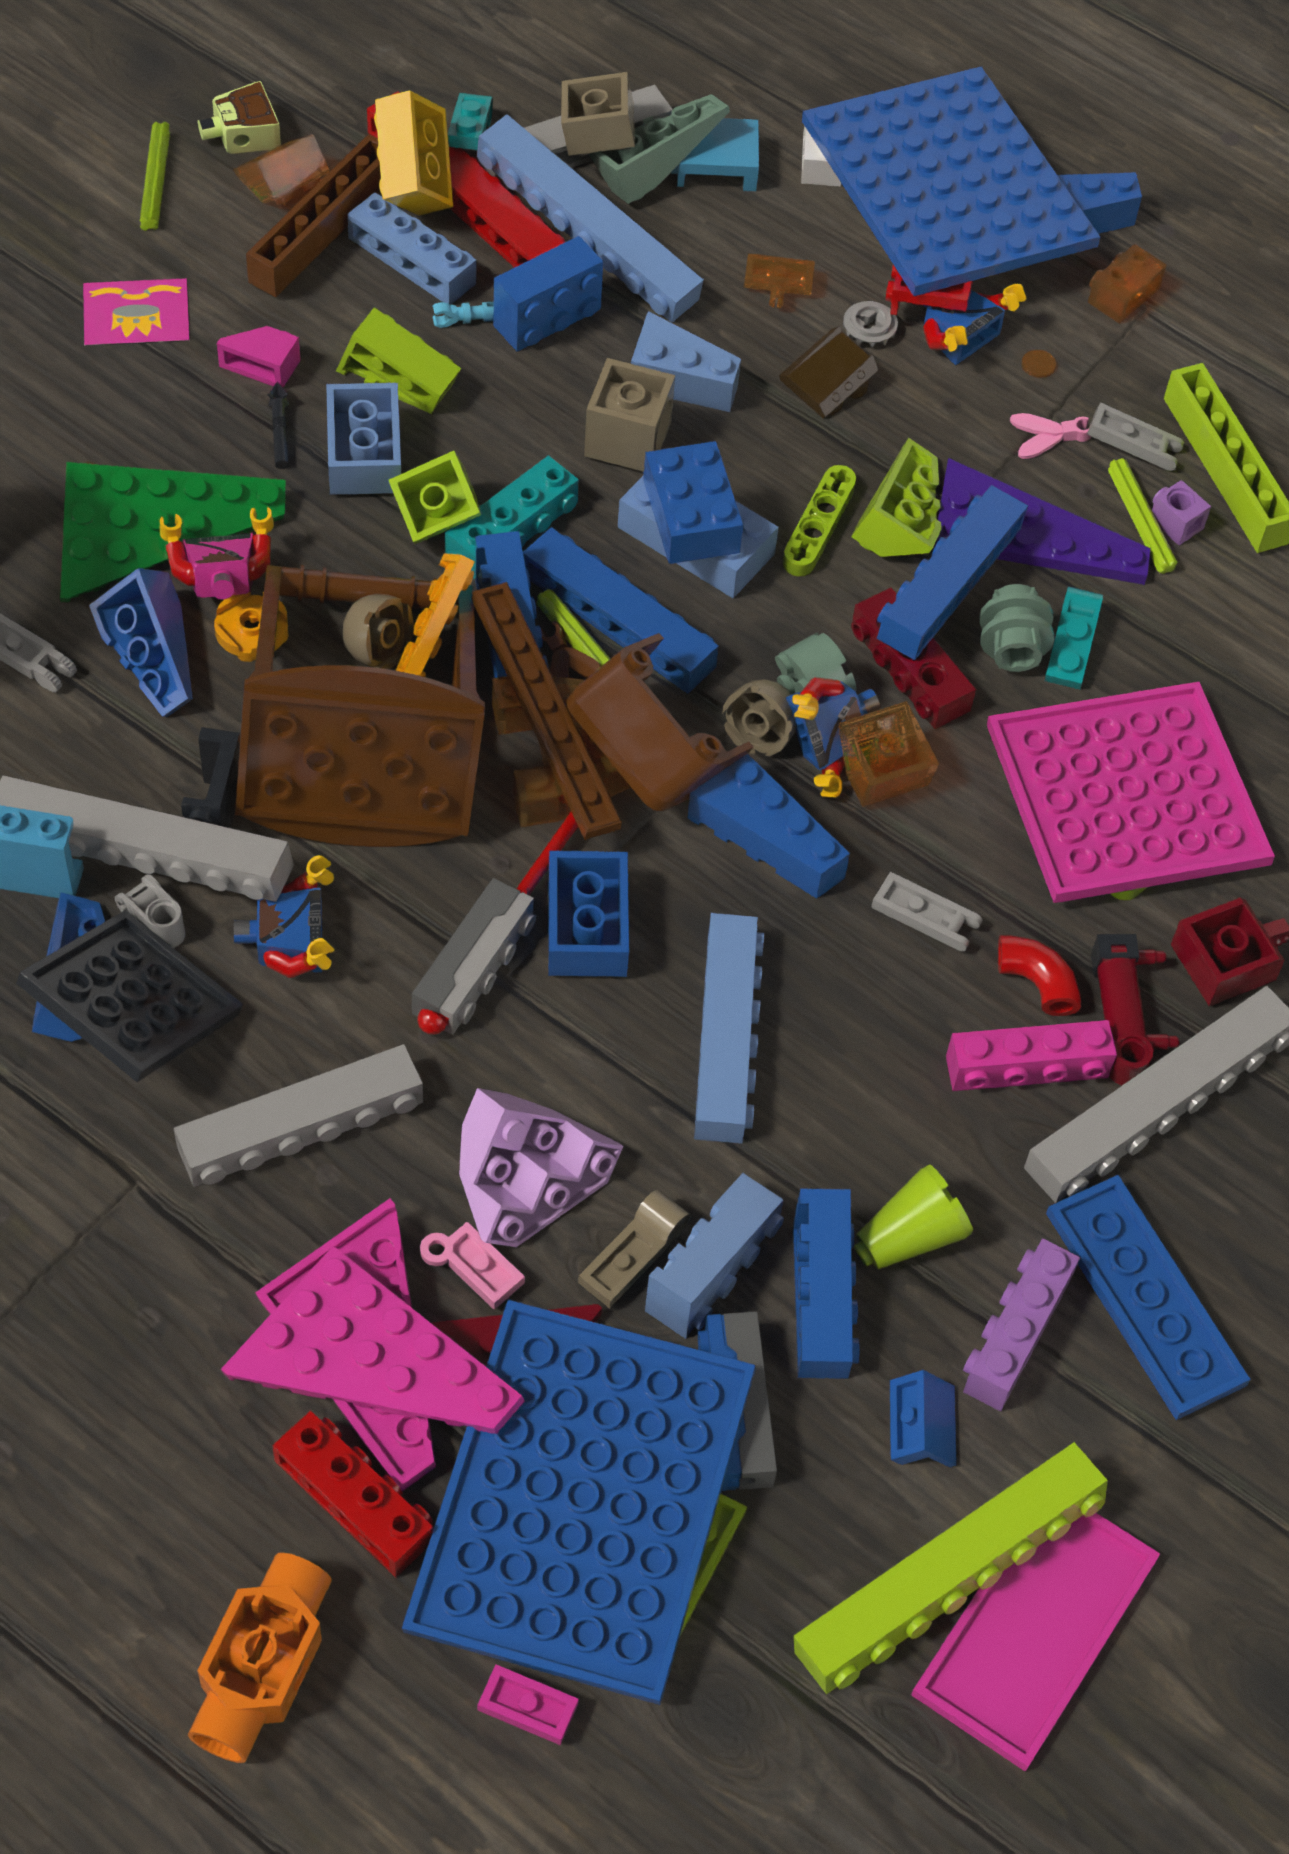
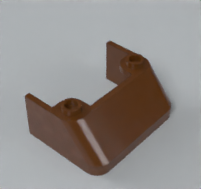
M660 633L624 647L580 683L569 695L566 703L573 717L640 799L653 810L666 811L688 800L693 790L748 754L754 746L750 742H746L727 752L721 742L713 735L698 733L689 737L644 682L653 672L650 655L664 639Z

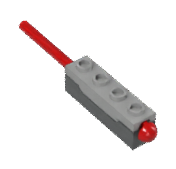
M572 812L569 813L516 889L492 878L412 992V1014L418 1017V1025L423 1032L429 1035H436L446 1031L453 1035L461 1023L467 1024L474 1014L475 1002L481 993L486 995L493 987L496 980V972L501 964L506 966L511 961L516 951V943L521 935L526 937L531 932L536 916L533 915L534 898L530 894L549 869V851H562L578 828Z

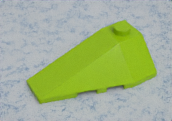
M908 438L860 518L851 537L858 541L863 548L873 551L880 557L929 553L941 532V522L937 520L940 500L936 499L935 492L939 485L938 457Z

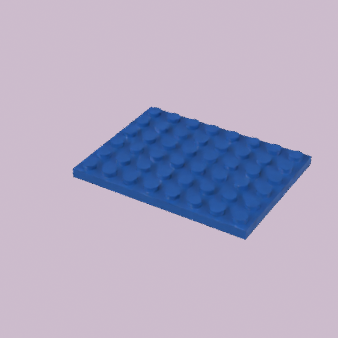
M982 67L803 111L802 123L913 296L1096 248L1099 245V234Z
M508 1300L486 1367L521 1394L525 1402L497 1434L478 1431L474 1427L467 1426L402 1625V1630L407 1634L661 1705L756 1371L755 1365Z

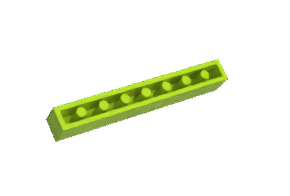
M1073 1442L795 1634L794 1650L796 1656L826 1694L836 1687L839 1689L848 1687L859 1677L860 1671L872 1662L875 1664L884 1662L894 1653L896 1645L908 1637L915 1639L929 1629L932 1624L931 1621L942 1613L951 1614L957 1611L966 1602L969 1594L979 1587L985 1590L994 1585L1001 1577L1002 1571L1012 1564L1022 1565L1035 1554L1039 1545L1048 1539L1056 1541L1070 1529L1071 1523L1082 1515L1090 1517L1098 1512L1105 1504L1108 1480L1076 1443Z

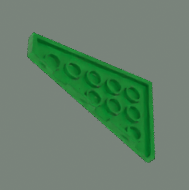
M66 462L60 602L68 603L77 596L93 590L96 592L104 589L108 584L122 581L138 568L149 569L169 561L166 551L168 541H165L160 536V518L162 516L167 527L176 526L175 514L181 517L182 535L179 541L182 542L183 539L237 535L242 532L245 534L253 531L250 511L254 507L258 520L267 517V507L271 509L274 522L283 519L285 514L286 480Z

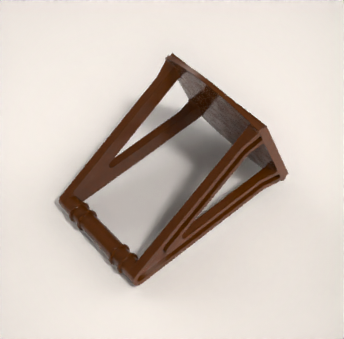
M267 565L255 670L248 679H245L235 815L242 816L252 822L285 834L309 840L350 846H410L448 840L462 835L468 836L485 702L480 699L476 691L474 604L471 599L473 585H469L466 591L461 590L455 602L458 605V610L455 616L452 686L415 674L363 666L322 665L273 671L280 596L298 597V601H302V598L318 599L321 604H324V600L355 603L360 598L368 595L387 594L402 599L400 601L408 604L411 611L412 609L424 610L431 605L430 596L427 593L432 581L415 580V576H411V579L332 572L327 571V567H323L322 571L304 569L305 565H301V568Z

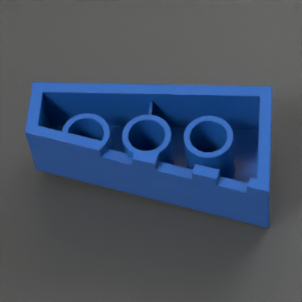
M1136 172L1057 175L1098 234L1135 225L1142 198Z
M519 531L475 536L476 589L479 590L507 582L538 648H542V633L540 626H535L536 605L534 597H530V577L528 568H525ZM485 629L498 698L517 696ZM543 655V658H544V660H545V662H546V665H547V667H548L547 657H546V655Z
M746 754L690 793L687 816L689 820L697 825L700 823L705 824L714 830L715 836L726 843L729 840L746 850L747 856L757 862L760 860L766 862L776 869V874L816 899L845 879L850 853L749 754Z
M800 1189L793 1222L798 1378L848 1379L852 1364L859 1363V1339L852 1338V1325L857 1324L858 1304L857 1299H852V1286H855L856 1263L851 1261V1248L853 1249L854 1224H851V1189Z

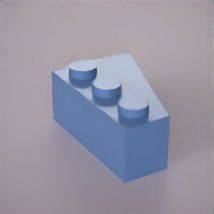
M648 311L631 364L675 375L673 400L730 412L738 388L741 358Z

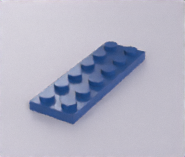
M1119 1175L1048 1207L1046 1215L1068 1250L1080 1257L1078 1266L1175 1420L1191 1414L1248 1385L1251 1379Z

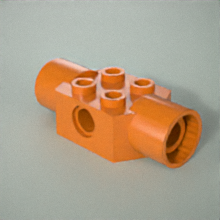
M277 1553L260 1587L237 1589L197 1670L201 1688L207 1694L188 1733L189 1739L197 1746L222 1759L235 1763H245L263 1724L284 1722L322 1642L320 1622L316 1619L315 1615L332 1582L331 1577L322 1568L299 1556L289 1553Z

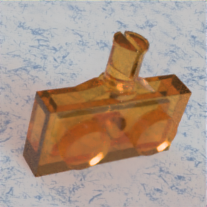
M748 253L744 288L771 291L769 305L775 308V300L778 298L777 308H781L784 304V292L811 295L815 261Z

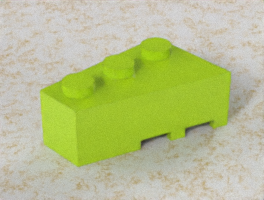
M374 307L353 333L336 372L346 375L350 371L365 378L364 383H398L399 400L431 414L452 387L461 368L454 364L449 357L440 354L427 345L419 336L410 333L397 324L392 317L383 314Z

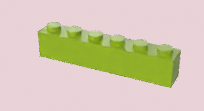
M1199 363L1173 370L1164 400L1255 551L1260 553L1288 545L1289 501L1205 365Z

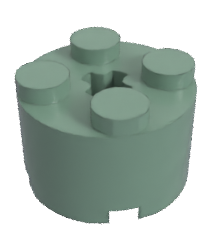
M818 632L775 656L776 664L782 674L776 678L777 682L787 688L791 694L802 692L814 677L837 679L856 692V683L852 672L845 675L841 664L846 662L844 655L834 641L824 633L818 635Z

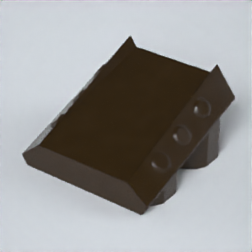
M838 326L826 333L779 375L781 382L818 415L825 418L827 415L840 411L843 401L848 397L860 398L865 395L868 390L869 379L878 371L874 356L868 355L845 335L841 327Z

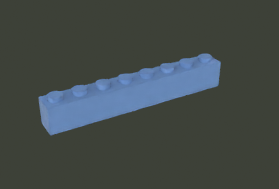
M508 114L479 135L477 158L481 164L502 178L510 189L516 190L522 195L533 209L539 210L548 217L558 230L564 231L572 239L580 236L603 260V268L621 279L632 293L641 296L657 314L663 315L672 323L699 301L703 285V279Z

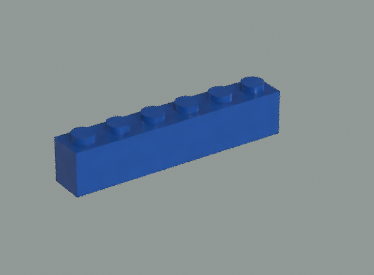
M992 485L982 497L976 495L967 510V515L965 517L959 516L954 522L949 537L947 539L941 537L937 542L930 560L924 558L915 571L914 579L911 582L906 580L902 584L896 595V601L893 604L889 602L885 604L877 619V622L881 623L877 639L915 660L1021 530L1028 505Z
M551 527L523 551L525 568H528L532 583L543 591L547 589L553 590L568 609L623 648L660 633L664 639L650 655L653 669L687 694L716 668L719 645L709 635L697 631L682 616L672 613L659 604L655 597L639 590L624 575L615 573L604 565L597 556L590 555L577 546L570 537L560 534Z

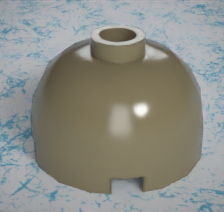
M372 594L360 598L351 606L343 622V640L345 647L355 660L370 667L391 669L399 663L403 654L399 652L403 648L404 642L409 643L413 637L414 620L408 604L402 603L400 598L387 594Z
M767 679L751 680L736 689L723 706V712L726 710L727 722L724 724L725 730L737 746L750 742L754 747L749 753L753 755L756 753L755 750L767 753L765 756H772L781 751L796 732L795 718L786 700L787 696L792 695L791 692L780 683Z

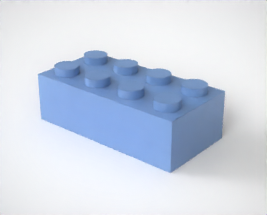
M643 475L619 500L618 528L667 558L645 488ZM737 501L736 504L743 523L740 553L676 563L731 598H734L775 555L779 528Z

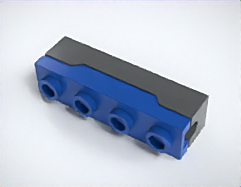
M757 1312L707 1315L704 1330L698 1331V1350L754 1364L756 1368L722 1491L736 1490V1488L741 1490L773 1487L777 1468Z

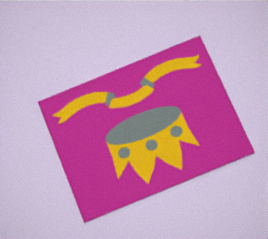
M187 278L83 283L84 345L189 340Z

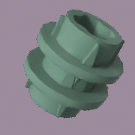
M1012 584L998 590L995 589L992 599L981 608L979 617L982 627L980 644L983 651L995 660L999 669L1021 672L1036 666L1038 667L1042 656L1052 648L1055 638L1051 626L1053 622L1052 608L1046 600L1038 595L1035 587Z

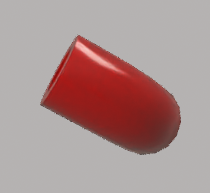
M1013 935L999 936V974L1019 975L1032 981L1040 992L1042 1011L1046 1014L1068 1016L1080 1010L1081 998L1074 971L1057 951L1038 940Z

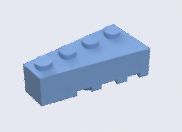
M742 1173L713 1205L710 1212L712 1219L708 1221L705 1218H701L692 1228L686 1242V1248L678 1243L669 1253V1261L664 1270L657 1266L649 1275L645 1312L685 1339L694 1328L701 1330L705 1325L706 1316L712 1315V1304L718 1297L725 1299L736 1284L737 1278L734 1276L742 1266L748 1269L753 1264L761 1250L758 1245L765 1236L771 1239L781 1227L784 1218L780 1216L783 1199Z

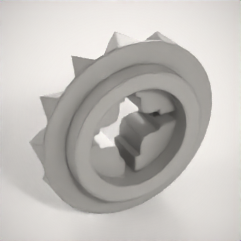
M863 301L847 309L843 319V328L846 329L849 338H856L858 345L863 342H869L870 346L873 347L876 342L886 345L889 338L895 337L898 320L896 315H890L891 309L886 305L874 301ZM875 319V326H872L870 329L864 327Z

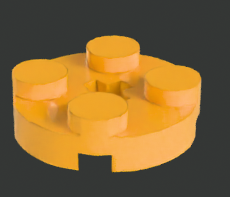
M251 591L247 594L232 595L230 598L224 599L216 610L217 616L214 621L215 636L218 643L227 652L237 655L238 659L244 662L256 660L260 623L255 628H246L244 622L247 620L251 623L260 622L263 596L251 595ZM280 600L274 651L287 641L289 637L287 611Z

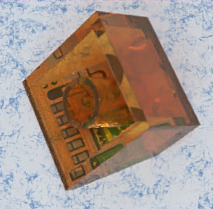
M313 134L288 141L233 169L236 176L262 203L275 201L276 205L294 198L295 196L292 191L303 187L304 191L314 188L321 181L320 177L330 172Z
M907 701L839 723L838 728L846 774L862 807L930 785L939 762Z

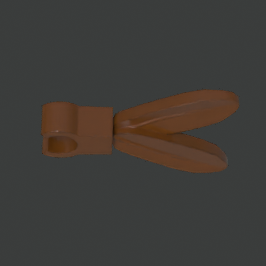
M553 621L552 625L556 628V633L552 637H549L542 629L541 633L543 641L553 652L550 673L564 699L570 687V669L588 678L601 666L592 657L568 647L565 641L564 630L557 622Z

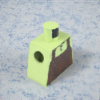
M261 81L216 96L212 100L214 117L198 120V128L202 140L221 137L226 151L230 154L281 148L279 122Z

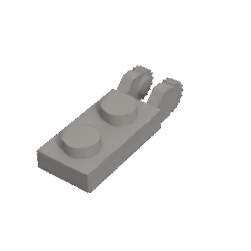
M0 614V660L30 679L35 678L40 686L52 691V693H56L62 687V683L53 672L51 673L44 667L50 663L59 673L72 677L77 672L74 662L55 650V646Z

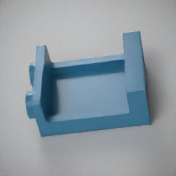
M723 118L671 172V174H677V187H684L686 174L743 176V191L756 192L759 171L758 120Z
M0 805V889L59 898L61 892L76 896L84 866L82 860L73 859L71 855L69 838L74 825L73 818Z

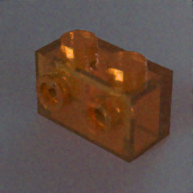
M1134 244L1126 252L1118 253L1106 269H1100L1094 274L1089 284L1091 291L1088 303L1120 324L1161 288L1167 265Z

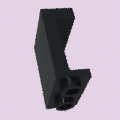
M201 727L198 742L203 781L206 784H210L206 799L183 798L181 803L182 815L184 818L231 828L236 810L240 733Z

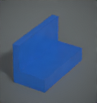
M925 1370L890 1380V1445L892 1461L903 1465L929 1457L945 1466H956L954 1385Z

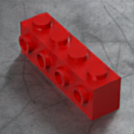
M310 1410L272 1445L275 1462L396 1578L428 1548L433 1533V1519L419 1504L411 1506L401 1496L403 1494L401 1488L391 1477L386 1474L383 1477L379 1476L370 1467L372 1462L359 1447L354 1446L350 1448L341 1440L342 1434L331 1420L326 1417L320 1420Z

